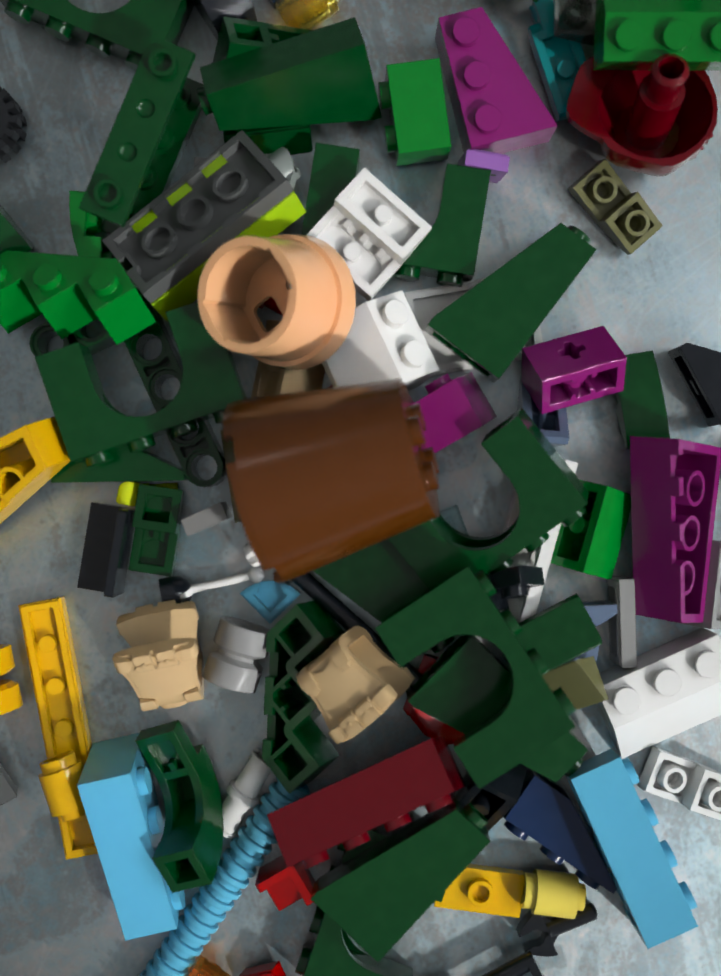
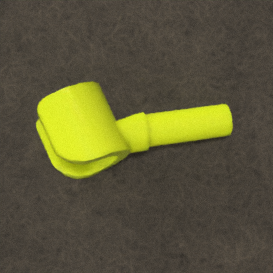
M135 481L121 483L118 487L116 502L135 507L139 484L143 483ZM178 482L161 484L144 483V485L178 490Z

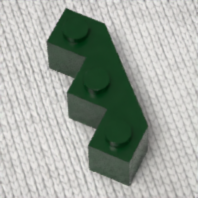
M315 601L296 604L267 632L266 652H270L269 676L265 677L264 715L268 716L267 738L263 739L262 759L289 794L310 783L340 756L314 722L321 712L311 696L301 689L296 679L301 669L323 654L337 638L345 633L334 618Z

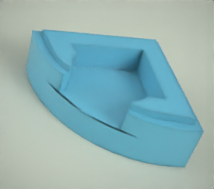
M265 580L250 585L240 594L271 624L302 592L292 585L287 586L284 582L277 583L274 580Z

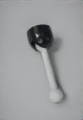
M251 567L246 573L193 585L181 576H170L159 579V588L162 602L175 600L176 603L190 601L193 593L245 581L260 583L264 579L265 574L261 567Z

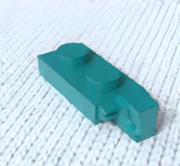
M538 0L537 3L533 1L532 5L529 6L534 24L527 28L529 43L555 120L559 122L567 119L566 107L579 68L586 61L573 19L568 20L566 14L558 16L552 0Z

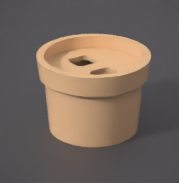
M280 234L269 238L242 236L232 239L220 246L211 255L204 266L199 280L198 308L202 322L211 337L228 350L251 355L265 364L282 369H308L330 358L345 341L354 319L356 294L350 270L344 259L332 246L316 237ZM272 297L279 307L283 318L278 325L267 331L257 315V309Z

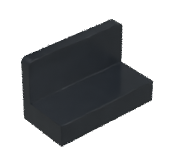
M91 502L77 588L104 592L105 597L111 598L124 592L134 527H132L134 508Z

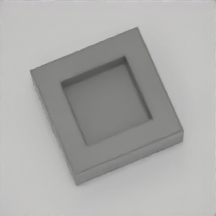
M220 502L180 521L187 536H190L232 518V514L227 503Z

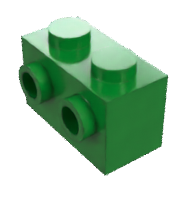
M440 58L386 65L385 81L378 82L381 110L389 109L391 125L384 126L387 153L395 152L396 166L448 159L452 146Z
M580 480L589 491L588 504L584 506L586 512L569 526L564 527L561 523L550 563L611 580L631 511V494L606 485Z

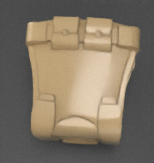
M175 600L158 602L157 606L148 604L136 607L135 612L123 614L117 619L116 626L119 634L123 636L131 648L113 654V662L117 673L122 674L133 687L140 701L142 711L158 709V706L164 709L176 708L188 702L204 699V678L202 677L204 659L197 635L199 614L193 601L176 603Z
M354 626L337 638L323 654L301 669L296 679L301 689L307 695H310L317 705L329 729V736L338 745L341 742L354 738L380 717L393 702L406 692L415 677L407 667L400 668L396 661L386 655L373 642V638L365 628Z

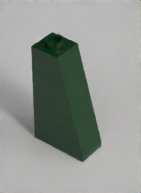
M355 17L200 67L204 86L197 88V94L205 116L213 114L220 131L368 121L382 118L365 42Z
M560 223L435 315L424 331L494 383L506 371L595 253L596 249L589 244L590 238L582 230L571 225L567 228Z
M389 539L313 570L381 623L430 592L429 588ZM455 637L446 638L430 649L437 653L452 643Z
M462 634L422 674L420 679L406 690L408 702L416 709L467 734L493 717L504 707L512 691L513 673L474 635ZM570 730L520 764L557 783L563 776L568 777L579 769L584 761L583 756L588 752V749Z
M453 798V803L429 814L427 813L319 877L314 883L310 899L374 960L379 962L490 843L488 830L485 827L488 820L471 803L468 802L464 807Z

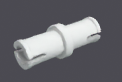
M253 749L237 780H231L226 789L228 795L222 804L223 837L234 838L235 832L249 808H254L260 800L258 793L271 773L270 768L262 759L261 750Z

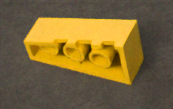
M55 416L24 425L0 437V524L70 462Z

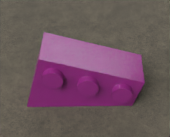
M479 7L439 17L435 41L463 152L470 148L471 150L478 149L504 154L549 142L558 125L484 9Z
M472 372L451 380L447 373L425 386L428 395L416 402L412 399L413 404L420 403L427 428L424 431L426 448L433 447L435 453L497 417Z

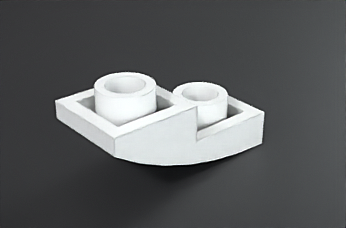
M652 746L637 786L645 792L681 803L691 811L721 820V772Z

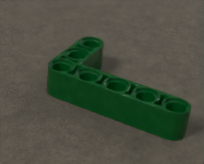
M135 287L156 322L124 342L156 412H158L173 400H165L162 397L160 391L162 383L168 378L175 377L181 385L183 366L161 315L142 295L139 289ZM49 322L38 326L30 336V349L35 357L48 353L47 345L49 340L58 335ZM87 325L63 338V347L79 342L90 349L91 355L116 344L104 326L101 334L94 338L87 336ZM150 339H160L162 343L160 355L155 359L146 360L143 355V346ZM209 420L198 423V433L190 440H184L182 437L173 439L171 432L167 433V437L184 474L192 484L200 487H212L224 481L227 476L224 453ZM206 455L213 457L217 464V471L214 477L209 480L200 478L196 471L198 460Z

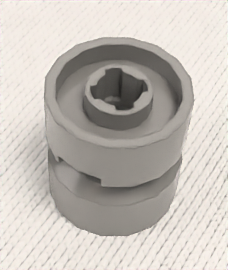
M222 616L213 639L218 646V650L209 653L202 677L210 683L232 691L255 693L263 671V667L258 661L259 659L266 658L268 652H266V641L269 629L246 620Z

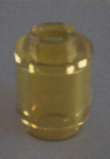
M280 0L275 5L286 26L312 30L340 12L337 3L341 0Z

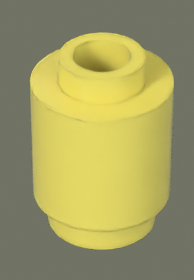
M534 869L533 873L523 872L525 882L523 897L520 901L521 908L530 909L531 914L566 919H575L577 911H584L586 887L585 884L579 883L576 874Z

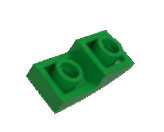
M69 190L70 223L78 256L116 259L102 241L104 239L102 237H95V233L101 232L100 228L103 219L79 208L85 191Z

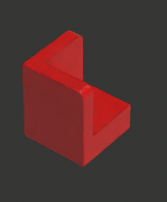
M281 855L259 868L255 886L259 893L267 890L280 911L302 898L307 906L312 904L313 901L310 898L316 881L310 870L304 869L302 861L287 867L284 857Z

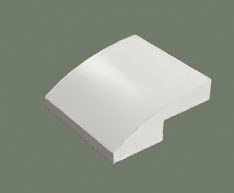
M364 167L335 198L333 207L307 235L323 240L341 255L350 270L355 290L370 301L431 231L432 226Z

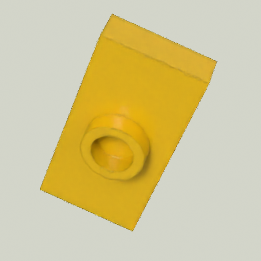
M470 863L445 890L442 902H434V907L520 918V901L523 897L525 882L524 871Z

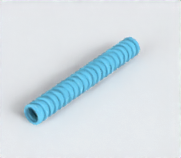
M279 780L271 782L268 787L270 793L262 795V804H257L253 808L254 815L246 818L245 823L247 826H242L238 830L239 838H233L230 842L231 849L227 848L224 850L223 859H220L212 884L200 886V893L194 894L192 903L188 904L184 909V914L179 916L177 929L169 931V937L163 939L161 948L156 949L154 952V959L147 962L146 970L141 971L139 976L187 975L188 967L193 966L196 961L195 956H199L203 952V945L208 944L211 940V934L218 930V922L221 923L225 920V911H230L233 908V900L239 899L242 894L241 889H245L249 885L248 877L252 878L257 873L256 866L259 867L264 863L265 858L263 855H269L272 851L271 844L277 843L267 814L310 795L307 785L289 794Z

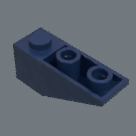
M527 767L519 800L504 815L506 820L504 823L505 827L522 840H526L530 836L542 844L539 849L553 862L562 865L565 860L577 869L575 872L577 877L591 888L597 890L601 885L614 894L617 887L564 789L547 777Z

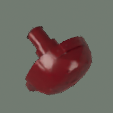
M676 54L661 55L654 60L651 70H593L594 56L587 59L580 66L567 102L566 116L568 122L580 132L599 142L605 158L614 165L651 176H666L673 173L687 161L695 159L699 152L704 149V145H707L709 139L713 137L712 133L717 123L718 107L712 83L706 71H690L688 63L682 57Z

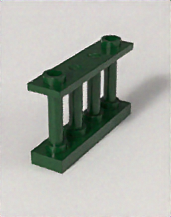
M151 35L79 206L82 211L104 219L100 229L108 235L119 227L124 228L126 222L170 187L202 110L197 88L204 85L187 78L196 57L195 53L154 35Z

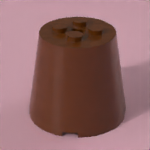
M401 378L247 398L230 402L226 406L223 417V438L226 442L233 441L236 462L226 464L233 497L253 552L264 571L272 568L275 569L273 571L275 582L283 583L439 517V501L436 489L440 488L437 477L440 471L433 447H426L424 431L427 428L420 403L413 404L408 389Z

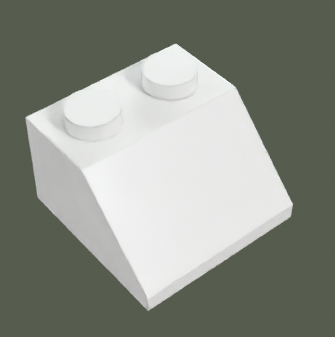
M403 290L366 301L355 307L353 323L345 341L330 358L322 362L333 387L401 378L408 391L419 387L439 371V367Z

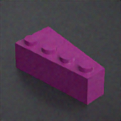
M630 436L632 560L636 615L678 623H703L721 467L720 447L674 438Z

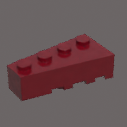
M431 738L267 814L287 867L302 861L306 870L330 859L327 852L329 848L342 843L345 851H348L370 841L371 839L367 831L383 824L386 832H390L411 822L412 820L408 813L410 811L425 806L429 814L453 803L450 793L466 785L445 738Z

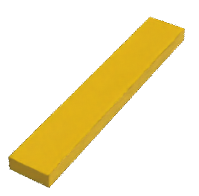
M65 596L18 605L47 759L67 751H74L76 759H81L84 766L92 746V740ZM86 814L67 822H63L61 816L58 817L66 860L98 854Z

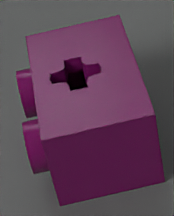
M600 326L522 348L521 381L540 413L545 414L623 391L627 357L606 328Z

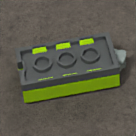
M241 130L126 222L124 228L119 227L102 241L114 257L119 260L142 295L169 322L165 312L191 304L198 299V285L204 266L220 246L242 236L269 238L278 235L306 213L294 192L295 183L301 177V173L294 166V161L287 148L281 147L271 154H264Z

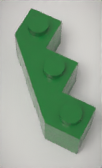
M9 250L0 254V324L8 334L43 314L59 337L63 339L99 318L116 345L156 322L118 259Z

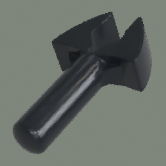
M590 902L585 904L584 911H577L575 919L549 918L531 914L529 910L519 922L516 930L519 937L529 934L533 930L542 931L538 939L522 944L525 952L530 950L536 956H556L558 953L554 943L558 935L596 920L598 913L595 906Z

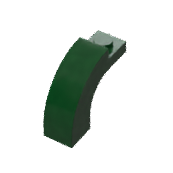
M179 720L141 730L135 742L158 780L165 806L164 831L152 859L172 893L212 884L222 853L224 826L219 785L209 755L203 744L192 745Z

